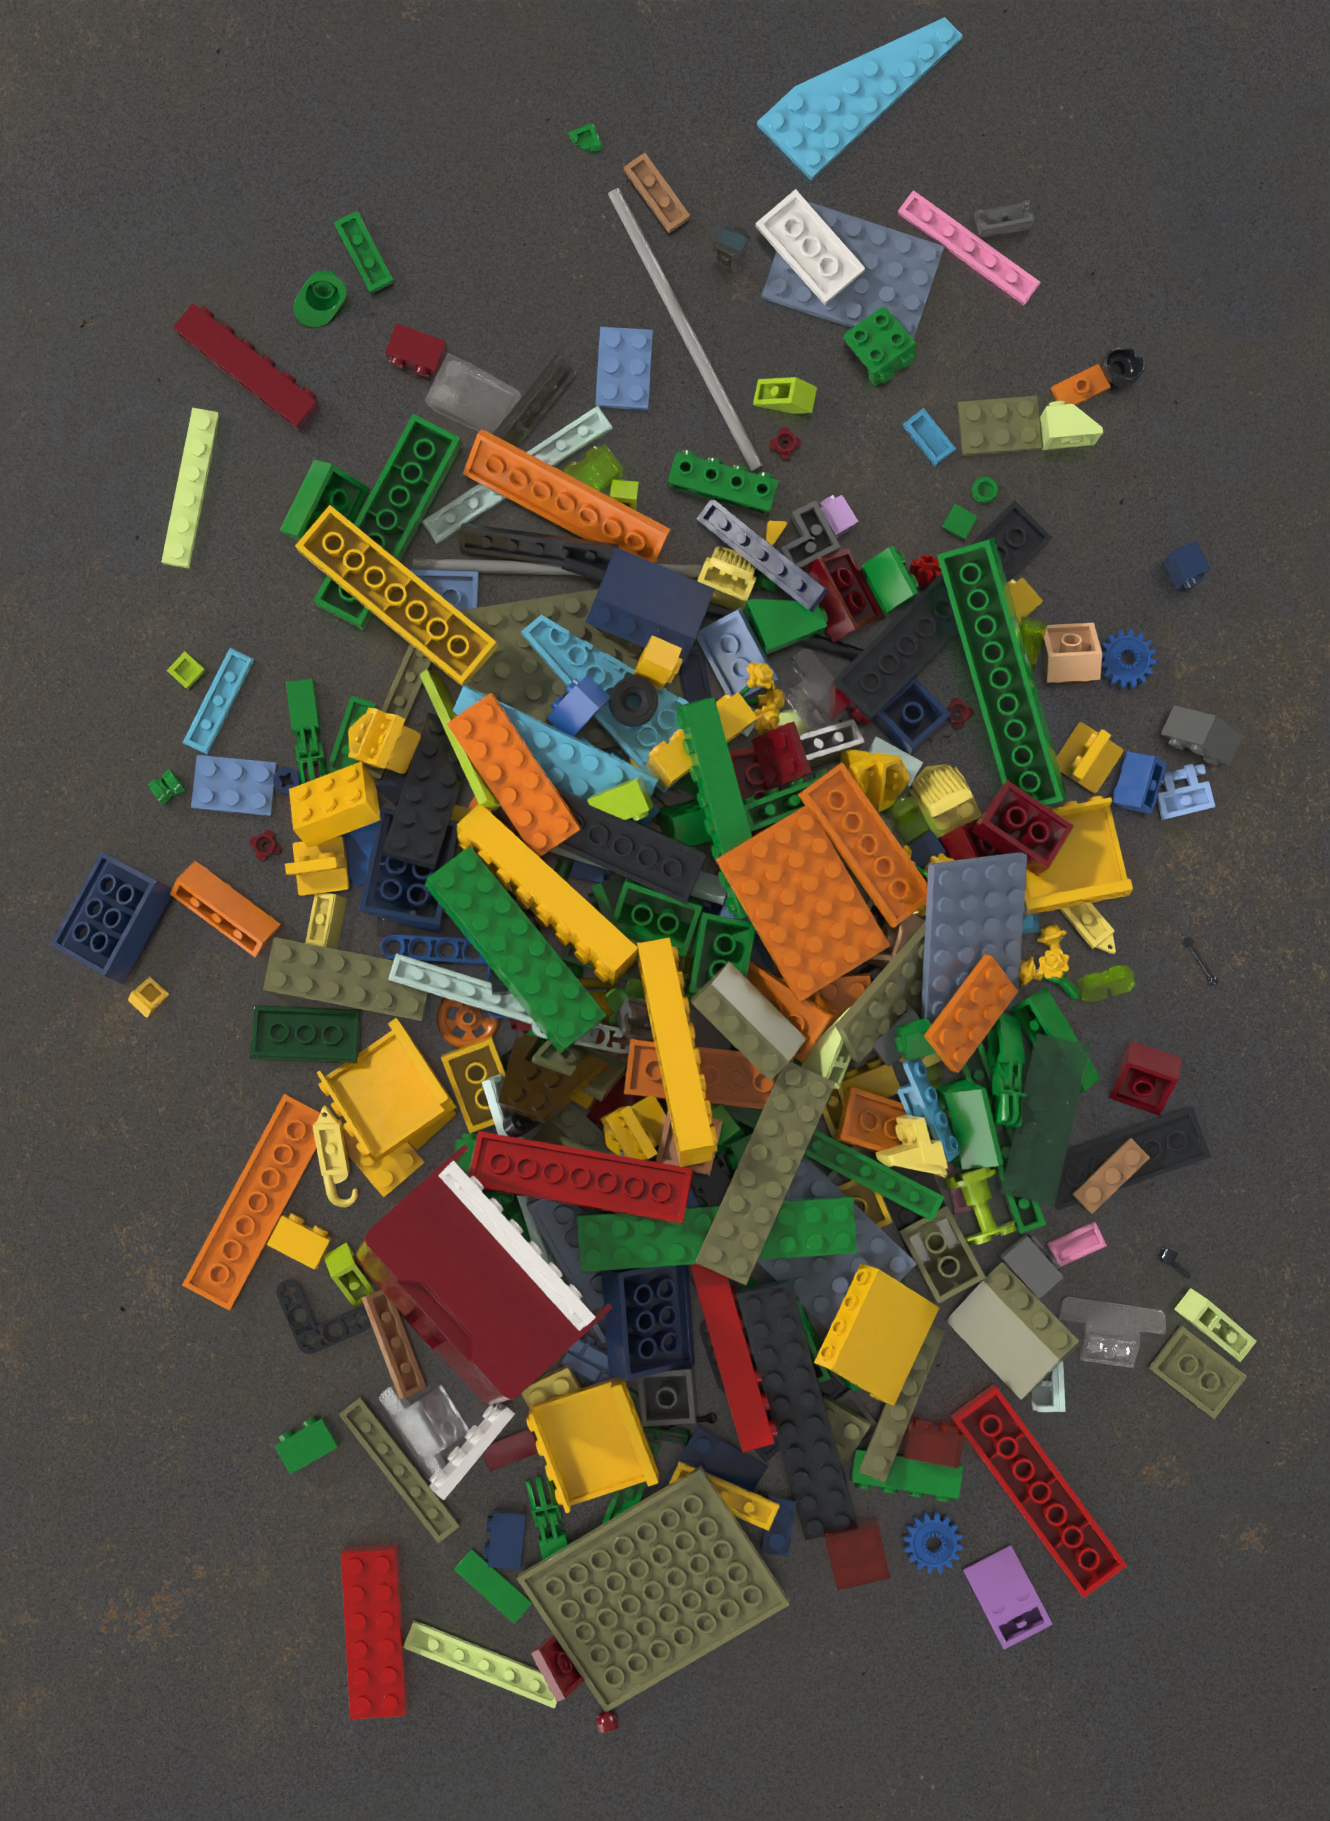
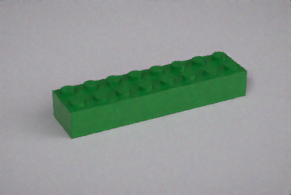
M412 414L354 525L399 562H401L421 521H423L462 447L461 439ZM326 576L313 600L318 608L363 631L373 615L370 610L328 576Z
M470 846L427 878L425 887L560 1054L604 1020L607 1016Z

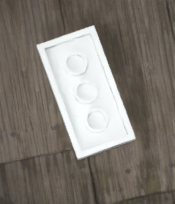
M796 189L755 224L760 233L824 305L865 271V267Z
M500 1402L496 1405H490L483 1414L485 1419L478 1427L474 1425L466 1434L465 1438L467 1441L461 1448L457 1446L447 1458L449 1463L444 1469L439 1468L430 1478L432 1483L429 1488L441 1499L445 1500L515 1413Z

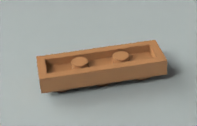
M643 153L623 167V171L668 233H671L690 220V214L646 153Z
M1129 1138L1072 1195L1093 1214L1150 1157L1132 1138Z

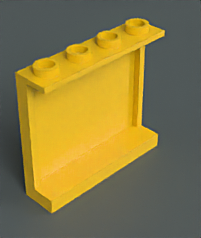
M1095 796L1089 798L1088 802L1077 804V801H1069L1063 803L1062 807L1051 809L1073 824L1074 827L1049 869L1039 876L1026 869L1025 916L1130 896L1133 887L1131 879H1127L1110 808L1111 797L1104 799L1103 796Z
M397 1017L388 1023L392 1031L359 1053L358 1064L344 1063L327 1076L321 1071L317 1072L322 1081L318 1084L327 1097L331 1095L334 1100L331 1103L332 1108L339 1117L344 1116L347 1121L343 1124L346 1131L352 1138L356 1136L360 1142L356 1145L357 1149L364 1158L369 1156L375 1163L457 1108L413 1038Z
M861 1263L814 1363L828 1368L870 1393L871 1397L894 1406L939 1307L880 1269Z
M615 1377L530 1406L529 1414L526 1416L527 1425L531 1432L535 1431L538 1439L536 1441L537 1451L540 1456L545 1457L547 1477L549 1481H554L557 1488L555 1490L557 1503L559 1506L563 1505L566 1513L570 1512L572 1505L645 1481L648 1487L659 1483L660 1472L625 1380Z

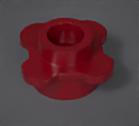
M784 427L779 430L775 439L770 440L769 445L771 449H776L783 459H789L793 450L801 446V440L799 437H795L788 428ZM787 441L788 445L784 446L783 442Z
M956 697L952 699V704L947 710L951 713L949 720L954 724V728L962 729L965 725L964 722L974 715V710L962 702L961 698ZM956 711H960L959 716L956 715Z
M266 830L264 834L257 837L253 836L250 839V845L254 847L257 853L256 858L260 861H265L268 856L272 854L277 855L281 851V846L276 843L274 839L275 834L271 830ZM264 843L268 844L267 848L263 847Z

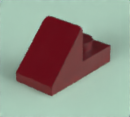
M831 684L830 722L846 709L851 720L854 719L856 724H861L865 727L870 721Z

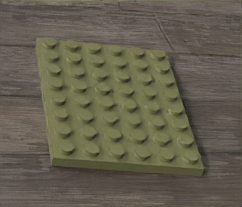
M599 589L460 610L464 616L494 639L498 645L495 652L467 686L486 695L493 693L498 701L554 728L556 727L547 719L553 711L550 706L561 695L564 698L568 694L565 691L567 686L521 635L522 630L540 615H543L568 630L569 633L583 641H587L594 645L593 647L609 654L634 670L645 647L585 623ZM677 672L671 684L666 682L664 688L677 697L680 696L682 698ZM594 717L575 736L577 739L583 736L586 737L600 750L620 747Z
M702 1466L520 1573L517 1577L518 1582L605 1712L617 1707L790 1605V1600Z

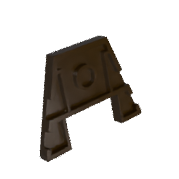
M518 1031L498 1103L504 1110L547 1124L572 1101L571 1097L577 1091L586 1089L592 1083L590 1080L598 1072L602 1074L608 1068L606 1060L585 1053L572 1075L569 1076L531 1063L530 1061L541 1045L538 1037Z

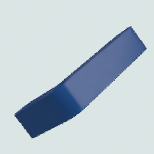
M389 935L381 943V951L388 960L394 961L396 955L388 954L386 947L390 942L395 941L401 945L399 955L425 963L488 966L487 982L491 983L490 968L483 957L471 959L467 956V949L473 946L467 938ZM418 943H424L428 947L427 953L423 956H416L413 953V947ZM445 944L452 945L455 948L453 956L445 958L440 954V948ZM487 1011L489 1017L496 1020H502L506 1017Z

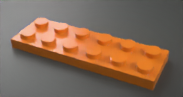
M489 693L447 723L527 846L538 857H542L582 829L493 693Z
M842 762L798 794L803 803L810 807L834 847L892 928L896 927L927 903V882Z
M630 1039L624 1094L645 1097L654 1096L666 1099L654 1042ZM695 1047L698 1048L701 1059V1073L698 1074H704L706 1082V1099L704 1101L709 1100L710 1104L763 1110L779 1073L769 1081L740 1051Z

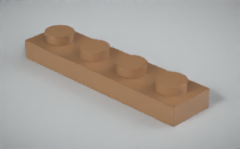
M382 1290L361 1297L399 1399L426 1389L427 1387L396 1306Z

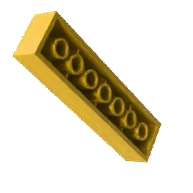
M331 505L327 507L295 545L300 554L462 687L470 682L498 648L497 642Z
M478 804L457 824V846L462 852L470 846L507 892H512L517 897V903L525 910L530 909L536 915L535 919L541 926L551 928L556 933V939L564 946L569 945L575 951L574 954L580 962L590 964L595 969V975L602 982L606 983L608 981L613 986L635 964L638 947L485 807Z
M670 938L637 943L638 967L679 1165L684 1167L713 1161V1152L717 1151V1134L715 1126H709L712 1125V1111L709 1100L704 1101L706 1099L704 1074H698L701 1073V1059L698 1048H695V1031L693 1022H690L688 998L684 997L683 988L685 985L682 971L679 972L677 947H671Z

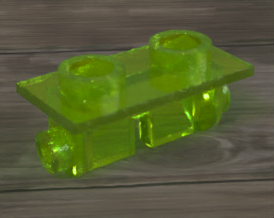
M1117 965L1111 967L1109 971L1100 974H1087L1083 979L1076 982L1083 991L1081 992L1083 1002L1089 1001V1003L1108 998L1106 988H1110L1112 996L1131 991V988L1135 987L1133 979L1135 975L1127 965Z

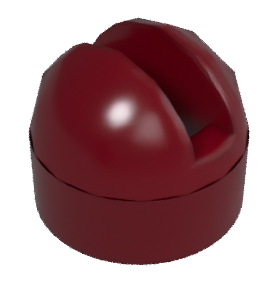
M603 1711L598 1715L596 1721L598 1733L619 1728L618 1719L611 1711Z

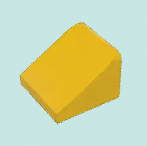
M767 522L766 541L775 546L787 529L788 522Z
M149 976L131 992L128 1001L147 1018L169 994Z

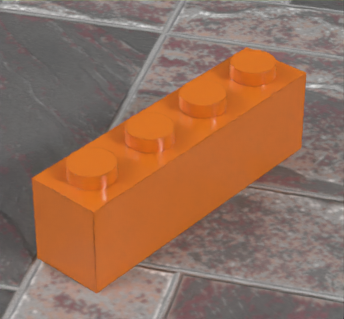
M196 861L176 879L170 895L255 958L273 940L281 925L272 916L266 914L249 899L243 897L229 884L223 882Z

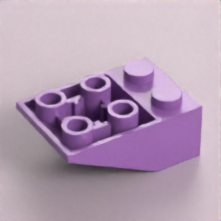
M1011 1545L963 1569L1003 1649L1053 1625Z

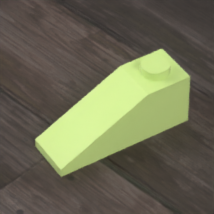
M850 1007L825 1031L806 1061L802 1062L803 1068L836 1082L833 1087L835 1089H839L851 1060V1056L835 1025Z
M1191 1288L1174 1309L1239 1362L1244 1359L1257 1342L1212 1302Z

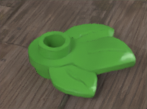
M630 977L625 989L621 987L614 988L606 994V1004L614 1011L608 1021L612 1026L619 1027L615 1017L627 997L646 1002L640 979Z

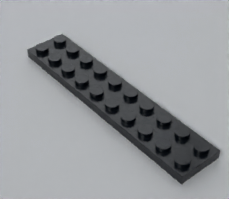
M1014 501L971 544L995 538L1008 583L1053 537ZM941 573L833 680L832 684L869 721L959 632L943 574Z
M791 1278L737 1290L738 1302L758 1373L761 1374L763 1391L766 1393L769 1402L770 1416L774 1420L778 1434L776 1436L793 1498L796 1500V1509L805 1541L858 1530L857 1518Z

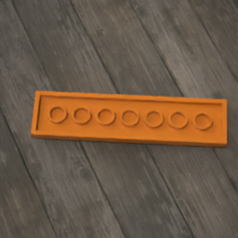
M483 429L477 434L463 475L585 540L619 544V549L656 563L671 529Z
M287 1094L283 1095L182 1286L229 1311L232 1309L317 1149L313 1124L317 1122L321 1112Z

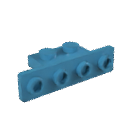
M920 1058L907 1060L903 1063V1067L911 1084L902 1086L897 1090L907 1115L925 1118L929 1136H933L934 1140L942 1142L946 1162H950L959 1154L958 1143L951 1134L946 1114L940 1108L936 1090L930 1084L926 1066L921 1062Z

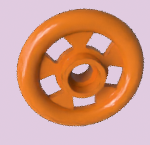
M443 998L437 1011V1026L440 1034L450 1045L458 1049L491 1036L494 1038L501 1021L491 1017L482 1019L479 1008L470 1005L463 1006L461 1002L448 998ZM450 1007L458 1009L455 1020L447 1018ZM466 1013L473 1015L471 1023L464 1021L463 1017ZM482 1025L486 1031L476 1038L472 1031ZM456 1026L466 1031L462 1038L452 1032Z

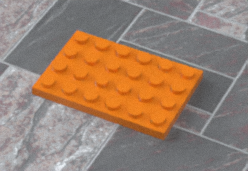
M808 805L803 806L715 859L797 1002H801L890 946L820 822Z

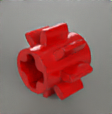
M921 555L919 560L912 559L908 575H914L919 587L927 588L941 574L942 570L938 566L939 561L935 557Z

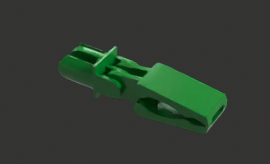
M313 678L286 682L292 732L295 736H298V743H295V751L301 784L307 782L305 767H308L310 781L318 778L317 765H319L320 777L327 775L322 739L318 740L317 732L322 731ZM306 734H309V741H307Z
M1002 1013L990 1029L988 1035L987 1065L991 1067L993 1094L989 1095L988 1098L994 1099L995 1123L1019 1128L1022 1125L1021 1098L1027 1096V1094L1022 1093L1021 1075L1022 1067L1025 1065V1055L1020 1020L1018 1017Z
M547 1475L546 1479L551 1497L548 1500L542 1477H536L540 1502H536L531 1479L525 1480L535 1527L540 1529L541 1536H539V1546L543 1560L569 1545L566 1530L562 1531L560 1526L563 1523L560 1506L555 1497L553 1480L549 1481Z

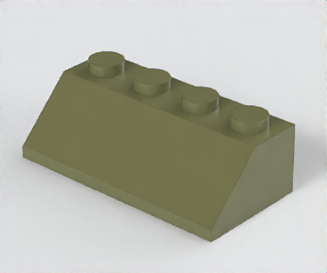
M730 961L690 999L691 1003L769 1081L791 1061L806 1040Z

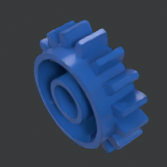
M1130 629L1125 636L1123 631L1119 630L1117 638L1112 634L1107 637L1110 644L1105 642L1101 644L1100 647L1104 650L1102 652L1101 669L1105 672L1102 677H1109L1111 679L1110 685L1117 682L1120 683V689H1123L1129 683L1131 688H1135L1137 686L1136 680L1143 684L1146 681L1144 674L1147 676L1153 674L1149 666H1154L1157 663L1156 660L1151 659L1156 650L1148 649L1152 642L1151 640L1143 642V633L1134 637V632ZM1126 653L1130 655L1132 665L1122 663L1121 654Z
M925 1512L923 1519L914 1518L916 1523L914 1526L907 1525L906 1528L910 1534L904 1535L903 1540L908 1542L909 1545L903 1548L907 1553L912 1552L908 1559L910 1562L917 1560L916 1567L918 1570H921L925 1565L929 1574H931L933 1567H936L939 1573H942L943 1565L946 1564L951 1569L952 1564L950 1560L952 1558L955 1560L960 1559L955 1552L956 1550H963L962 1544L957 1543L963 1537L961 1533H954L958 1526L956 1523L949 1525L950 1518L947 1515L940 1519L938 1512H935L933 1517H929L927 1512ZM935 1536L940 1539L939 1545L936 1548L926 1547L929 1538Z

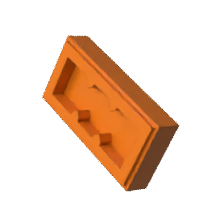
M1097 364L1052 386L1051 391L1056 401H1065V404H1074L1076 406L1110 389L1111 386L1104 376L1100 365Z

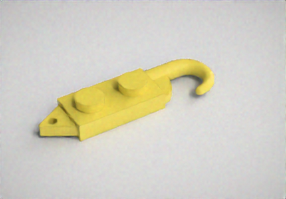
M1092 903L1059 909L1092 949L1098 948L1111 954L1116 953L1113 938L1115 931Z
M324 1105L317 1122L313 1124L321 1175L324 1178L326 1195L329 1201L335 1206L346 1208L356 1202L358 1190L353 1189L351 1198L346 1200L341 1199L337 1194L336 1184L348 1177L350 1166L341 1119L337 1120L327 1106Z

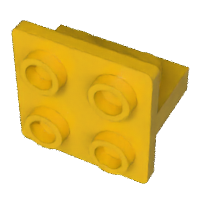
M1079 722L1056 757L1062 774L1095 794L1124 750L1110 741L1111 735L1103 729L1096 732L1083 722Z
M335 837L309 848L304 842L293 843L294 863L285 864L286 875H296L298 894L300 896L350 889L344 837Z

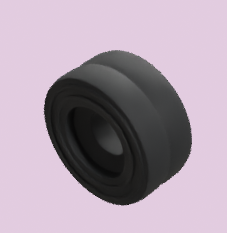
M630 676L623 678L613 687L610 693V712L619 723L625 726L637 727L647 723L653 717L658 707V694L655 687L642 677ZM631 694L637 695L641 699L640 707L636 709L628 707L626 704L627 696Z

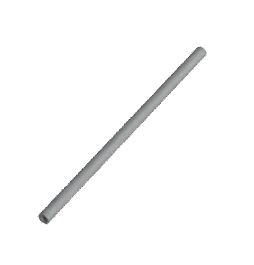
M620 188L610 191L608 196L751 472L761 469L763 464Z
M413 558L412 562L413 570L582 576L561 569V565L532 561ZM657 564L688 578H699L703 565Z

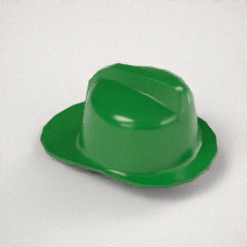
M331 269L328 272L318 271L313 273L294 301L293 309L297 320L309 327H321L327 324L334 317L346 298V287L343 281L336 277Z

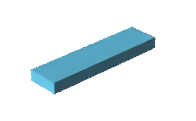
M229 648L183 741L184 744L204 754H209L255 662L253 658Z

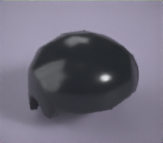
M1117 347L1109 350L1102 360L1104 376L1114 385L1121 387L1131 385L1144 372L1145 359L1144 357H1138L1133 348L1124 349Z

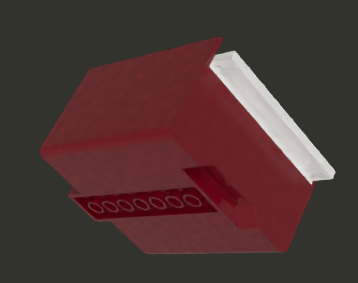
M464 1144L367 1232L356 1251L355 1260L401 1311L400 1315L435 1354L438 1353L483 1403L492 1405L518 1397L613 1307L608 1303L591 1312L580 1301L582 1298L581 1293L572 1284L567 1286L560 1279L563 1275L552 1262L547 1264L540 1257L543 1254L542 1250L532 1240L528 1243L521 1236L523 1233L522 1228L513 1219L508 1221L501 1214L504 1210L493 1197L488 1199L482 1193L483 1185L474 1176L469 1178L457 1165L468 1150V1147Z

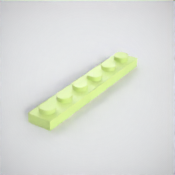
M192 408L161 561L163 564L188 569L190 567L220 418L218 412Z
M413 1621L403 1648L555 1708L557 1701L549 1690L540 1670L418 1621Z

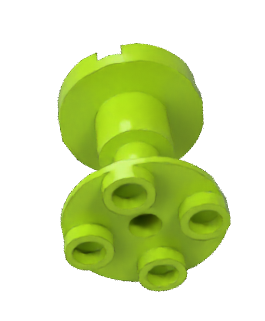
M996 1166L968 1169L943 1179L947 1190L960 1187L966 1205H972L981 1231L965 1237L968 1245L975 1243L979 1245L992 1240L991 1235L1001 1234L1003 1236L1016 1231L1015 1221L996 1225L988 1202L992 1198V1194L986 1178L998 1173Z

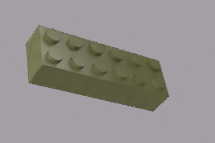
M276 937L273 938L263 987L265 991L423 1022L425 1021L430 996L428 992L389 981L388 978L393 960Z

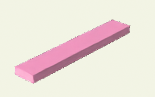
M914 190L898 210V215L938 244L944 246L945 249L1021 304L1025 305L1039 287L1040 281Z

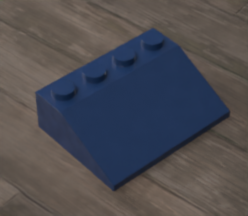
M616 547L585 623L642 647H646L651 636H655L682 648L678 658L683 659L682 663L685 664L715 589Z
M380 807L381 820L377 821L359 911L411 927L440 932L444 909L425 887V883L429 876L455 857L458 844L457 824L459 821L450 820L434 870L382 856L396 810Z
M101 851L50 945L101 975L124 984L170 900L172 888Z
M688 1265L601 1270L604 1305L609 1303L613 1307L605 1314L609 1375L628 1381L695 1364Z
M699 1423L659 1490L669 1485L678 1461H682L695 1468L702 1466L705 1472L750 1492L754 1491L768 1466L748 1453H742L740 1448Z

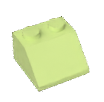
M1065 401L1049 403V406H1046L1039 418L1042 450L1095 445L1103 434V428L1074 404H1065Z

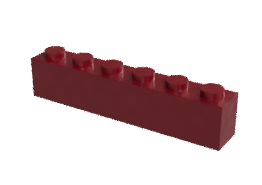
M192 303L173 326L177 335L300 432L320 408L315 400L317 396L307 387H304L303 390L295 384L297 380L284 370L281 373L274 368L276 363L264 354L260 357L255 353V346L248 340L243 338L240 341L233 335L235 331L228 324L216 322L213 319L215 315L203 305L199 308Z

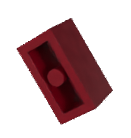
M396 323L385 354L387 359L390 360L389 363L402 369L408 366L415 369L414 372L423 377H429V375L437 377L448 347L445 340Z

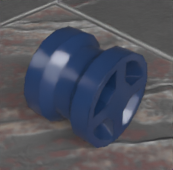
M290 767L280 768L273 777L275 788L282 794L289 796V789L301 785L300 774Z

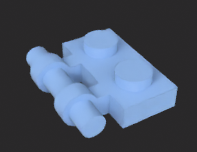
M1189 764L1185 765L1184 769L1171 772L1169 769L1165 770L1161 782L1165 792L1158 793L1157 796L1162 820L1215 807L1209 781L1198 783L1197 776L1206 774L1204 764L1196 766ZM1183 779L1188 781L1189 786L1175 789V781Z

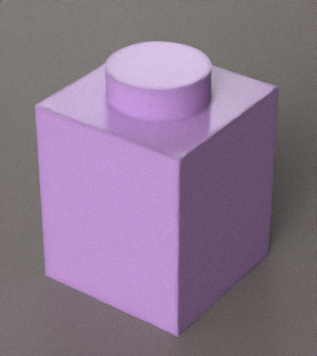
M832 495L820 503L822 506L820 509L836 539L857 527L858 520L843 495L837 498Z

